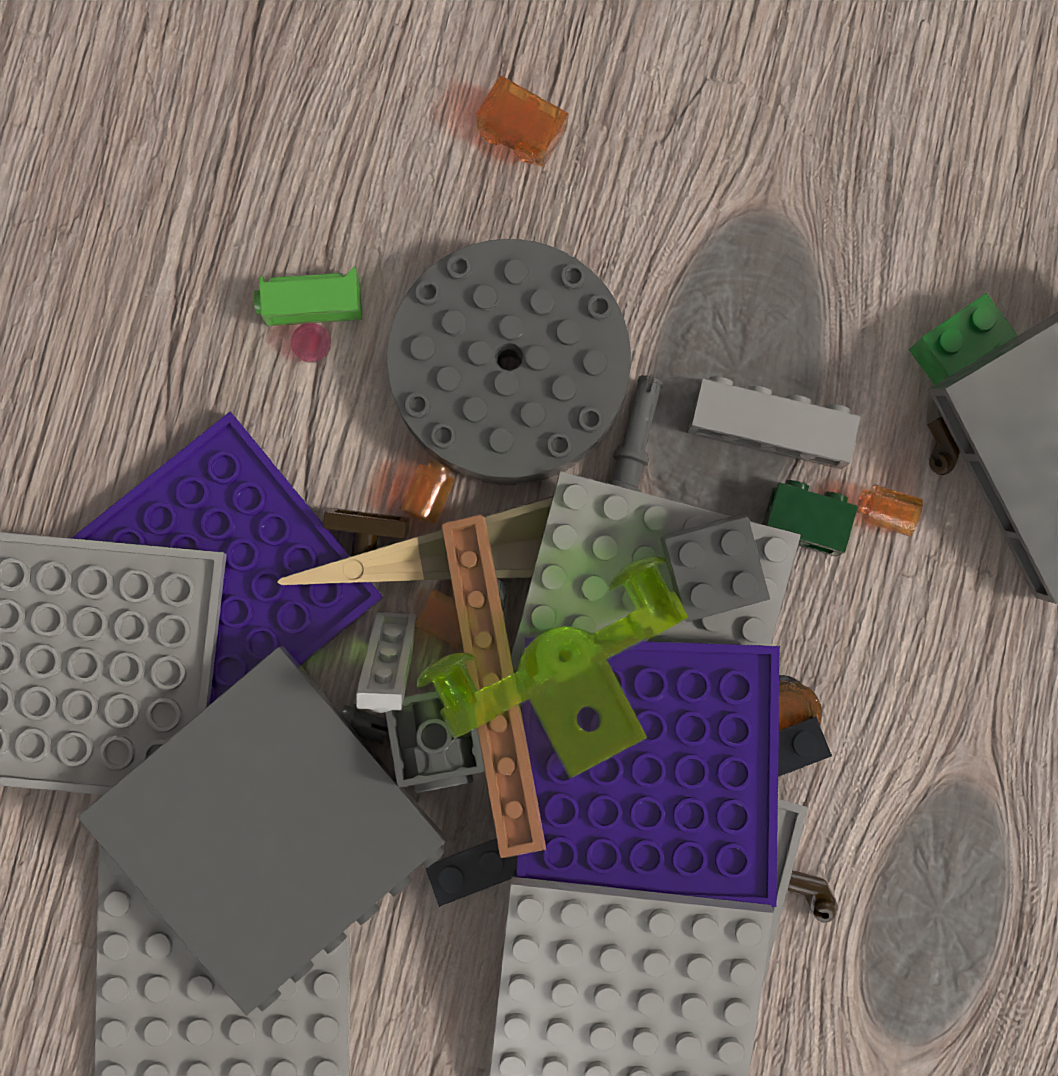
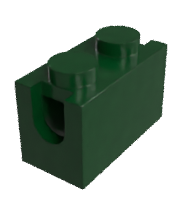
M786 480L785 484L779 482L777 488L774 487L772 489L762 525L800 534L799 546L835 557L845 553L858 506L847 503L848 497L839 493L826 491L824 495L808 491L810 486L799 481Z

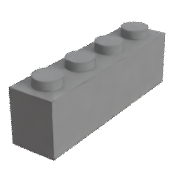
M712 376L709 380L702 379L697 388L687 433L843 469L851 463L861 416L851 414L850 409L842 405L827 404L825 408L812 405L811 400L804 396L788 395L787 398L772 395V391L765 387L749 386L748 389L733 386V381L727 378Z

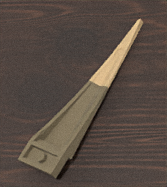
M553 496L484 517L496 578L532 577ZM443 529L281 578L277 583L281 585L450 580L451 575Z

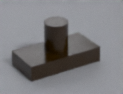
M331 507L324 512L323 528L354 532L352 557L375 550L377 548L378 535L404 539L409 533L410 517Z

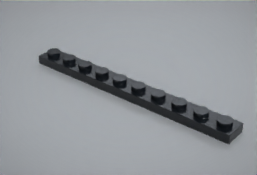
M817 717L806 719L779 730L778 777L832 757ZM495 838L435 861L426 868V872L439 907L508 881L512 877H517V856L500 858L498 841Z

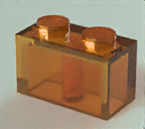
M500 75L476 113L477 130L480 131V135L494 145H500L501 143L514 150V154L523 162L528 164L535 162L545 167L567 130L569 113Z

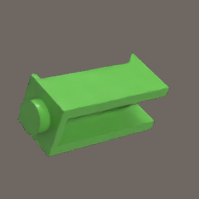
M356 265L345 276H343V273L274 277L270 278V282H266L264 277L261 276L259 277L260 290H254L256 314H261L268 326L362 320L360 277Z

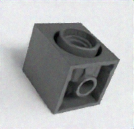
M470 685L407 696L403 699L402 710L385 712L398 788L414 785L416 793L472 783L474 781L473 774L485 772Z

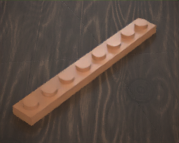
M476 515L443 523L444 541L500 858L546 850L486 520L482 515Z

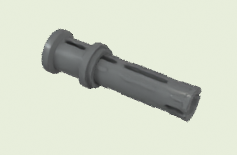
M646 375L638 377V384L623 444L614 450L613 458L616 460L612 479L607 482V484L641 492L638 489L642 469L649 462L648 453L645 452L660 390L663 386V381L654 377L650 391L647 393L646 390L650 376Z

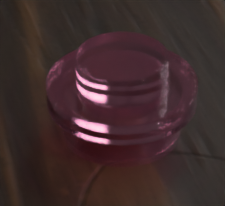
M306 323L294 331L291 337V347L294 354L300 360L307 363H315L328 355L331 349V338L323 326L317 323Z

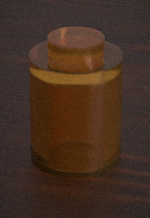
M432 460L428 461L427 466L418 464L399 509L412 517L436 525L455 482V479L449 476L451 469Z
M874 484L870 491L863 490L858 501L857 513L862 514V523L910 537L918 525L923 507V499Z

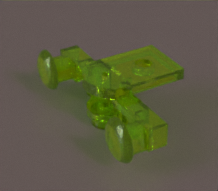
M658 556L641 558L618 571L609 584V591L624 586L636 610L629 613L626 617L593 634L568 626L548 630L537 636L525 649L516 673L478 691L465 665L475 660L476 657L466 652L454 653L433 662L420 674L416 686L420 688L430 683L433 684L444 706L440 713L453 739L530 701L568 777L572 778L647 738L607 660L674 627L689 617L675 591L670 593L658 570V567L666 563V560ZM590 707L598 713L600 723L595 731L587 732L579 727L577 714L581 708Z

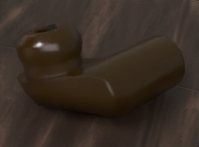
M939 417L927 424L936 440L929 458V466L934 473L946 475L956 466L960 450L943 417Z
M792 870L788 891L804 894L814 918L819 922H831L836 917L838 905L827 881L821 877Z

